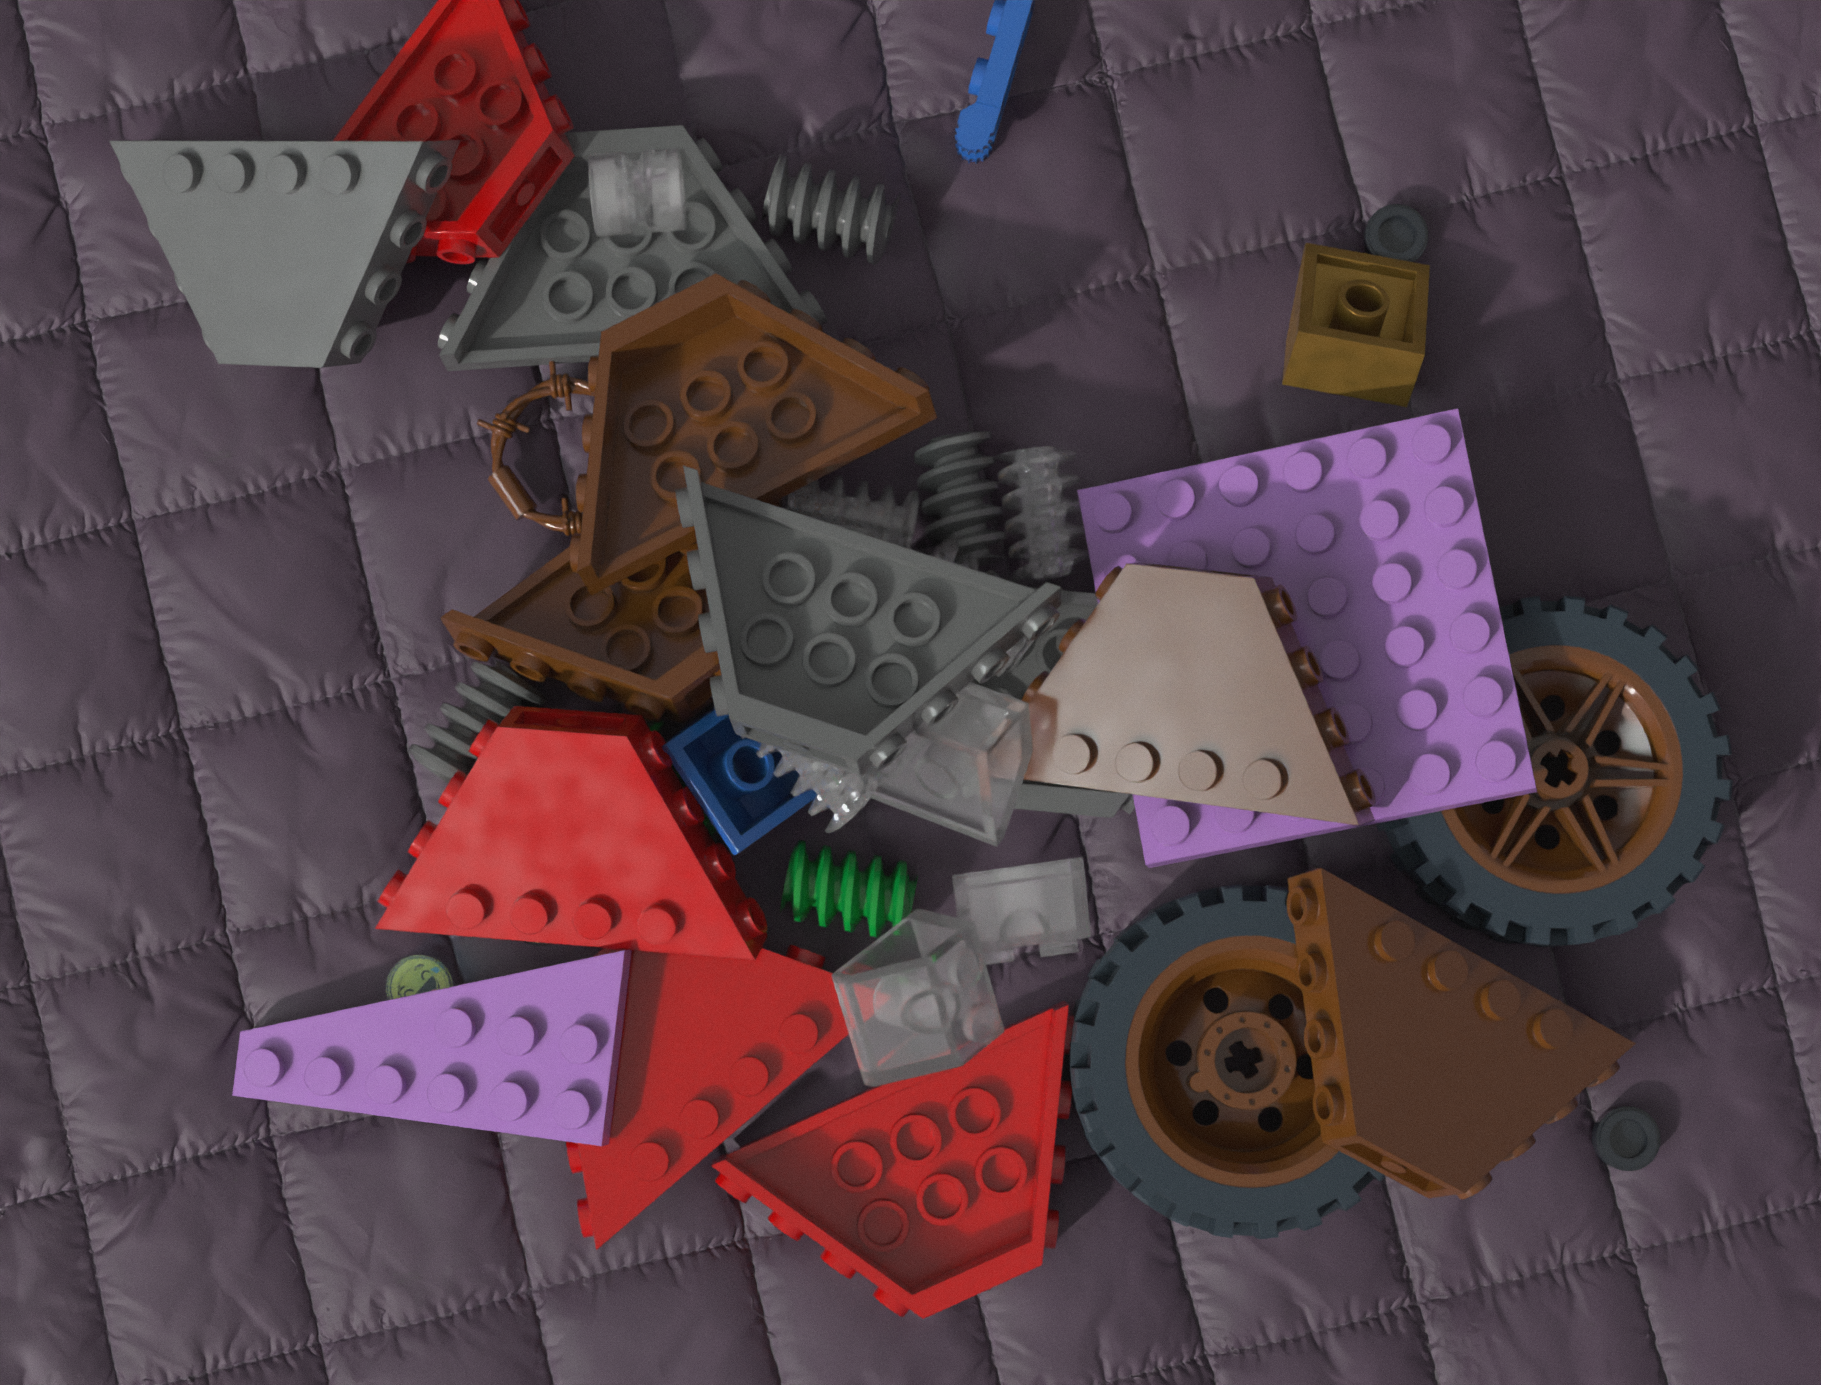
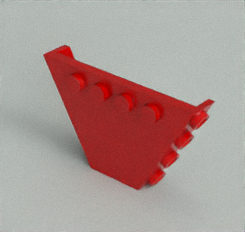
M438 0L333 140H461L451 161V175L446 184L437 192L426 217L427 227L421 240L412 248L406 263L414 262L416 256H438L444 261L455 264H471L475 261V257L499 258L575 157L565 134L574 129L572 120L558 95L549 96L544 81L551 78L552 74L538 46L535 43L528 45L523 30L530 27L531 24L519 0Z
M514 706L500 724L490 718L485 723L468 751L478 757L468 775L458 769L438 800V803L448 808L439 824L437 825L428 819L411 844L408 853L417 858L408 875L398 869L379 897L378 903L387 909L375 928L756 960L768 937L766 933L767 922L761 907L753 898H746L735 879L736 869L729 851L722 843H715L703 823V809L689 788L681 785L671 767L672 760L670 756L661 748L666 741L659 732L655 730L650 731L642 715Z
M789 945L786 956L761 948L756 960L632 950L609 1145L596 1146L566 1141L572 1174L582 1172L587 1198L577 1199L578 1218L583 1237L594 1236L596 1250L608 1242L617 1232L819 1059L895 995L883 991L887 979L850 966L846 978L822 970L826 957L793 945ZM603 948L595 956L623 951L624 949Z
M1065 1000L714 1158L711 1166L720 1172L715 1182L726 1192L745 1204L753 1196L773 1211L767 1219L790 1238L799 1242L802 1236L806 1234L823 1246L825 1250L820 1255V1258L841 1275L851 1280L856 1272H859L878 1287L872 1295L888 1309L903 1318L909 1310L922 1319L927 1318L1041 1266L1044 1248L1055 1249L1058 1235L1059 1210L1048 1209L1050 1184H1062L1065 1166V1145H1055L1057 1119L1068 1120L1071 1107V1081L1061 1080L1064 1054L1069 1055L1074 1016H1068L1069 1004Z

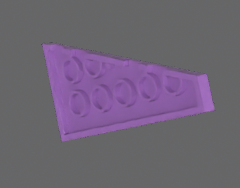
M632 950L618 951L240 1031L232 1096L596 1146L609 1145Z

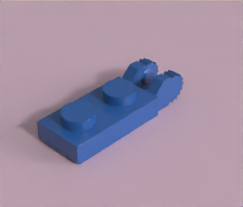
M994 0L986 29V34L995 36L989 59L977 58L968 90L969 94L978 96L977 101L960 111L957 121L959 127L955 128L957 133L955 135V140L957 141L955 148L958 149L957 154L962 156V160L966 159L968 163L975 162L977 164L978 161L983 162V159L989 157V152L992 151L991 145L995 143L1035 9V0Z

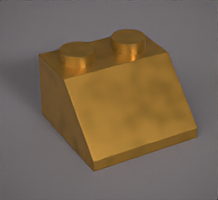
M1306 243L1287 333L1282 385L1407 407L1425 356L1430 265Z

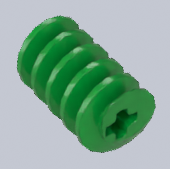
M798 840L792 850L788 865L780 913L789 901L792 905L794 921L803 923L814 906L817 908L819 926L828 928L839 911L842 912L845 931L851 933L854 932L864 916L867 917L870 936L876 938L880 936L887 923L892 922L895 941L904 943L907 937L919 874L915 881H910L907 862L899 860L891 874L885 876L882 858L878 855H873L865 870L860 871L856 851L848 850L840 865L835 866L833 864L831 846L823 845L814 861L808 860L806 841Z

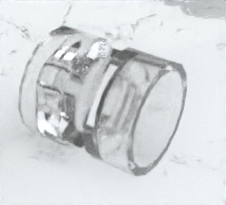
M679 147L646 149L642 152L639 160H632L625 151L589 155L590 198L594 229L597 237L632 234L637 224H644L651 233L686 230L685 187Z

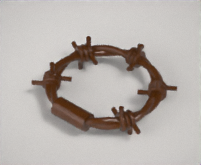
M550 361V379L541 382L529 392L514 399L505 407L501 414H495L492 424L479 419L477 425L492 431L491 453L493 458V474L489 476L488 481L515 519L519 521L527 518L548 529L564 532L566 536H570L574 533H581L583 514L578 510L576 512H569L568 498L562 499L563 515L537 512L535 510L537 505L509 465L504 466L502 460L506 441L513 437L512 433L515 432V428L526 433L530 432V427L516 420L531 401L551 395L554 399L565 397L566 411L572 410L571 394L595 396V394L590 392L588 381L569 377L568 373L556 375L555 361Z

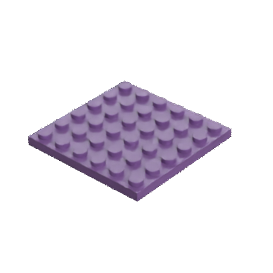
M1458 408L1077 490L1096 591L1111 570L1117 566L1124 568L1126 563H1153L1272 577L1275 586L1281 584L1285 587L1296 609L1297 620L1291 624L1301 647L1307 645L1311 648L1321 667L1323 682L1317 685L1327 708L1334 707L1339 712L1347 728L1349 744L1344 745L1352 767L1354 770L1359 768L1365 773L1375 795L1376 804L1370 807L1375 821L1360 826L1133 795L1145 865L1148 868L1537 792Z

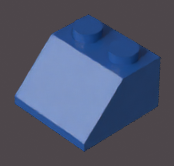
M715 706L686 725L661 746L663 751L670 756L673 766L733 856L743 851L834 785L818 761L735 734L729 715L717 717Z

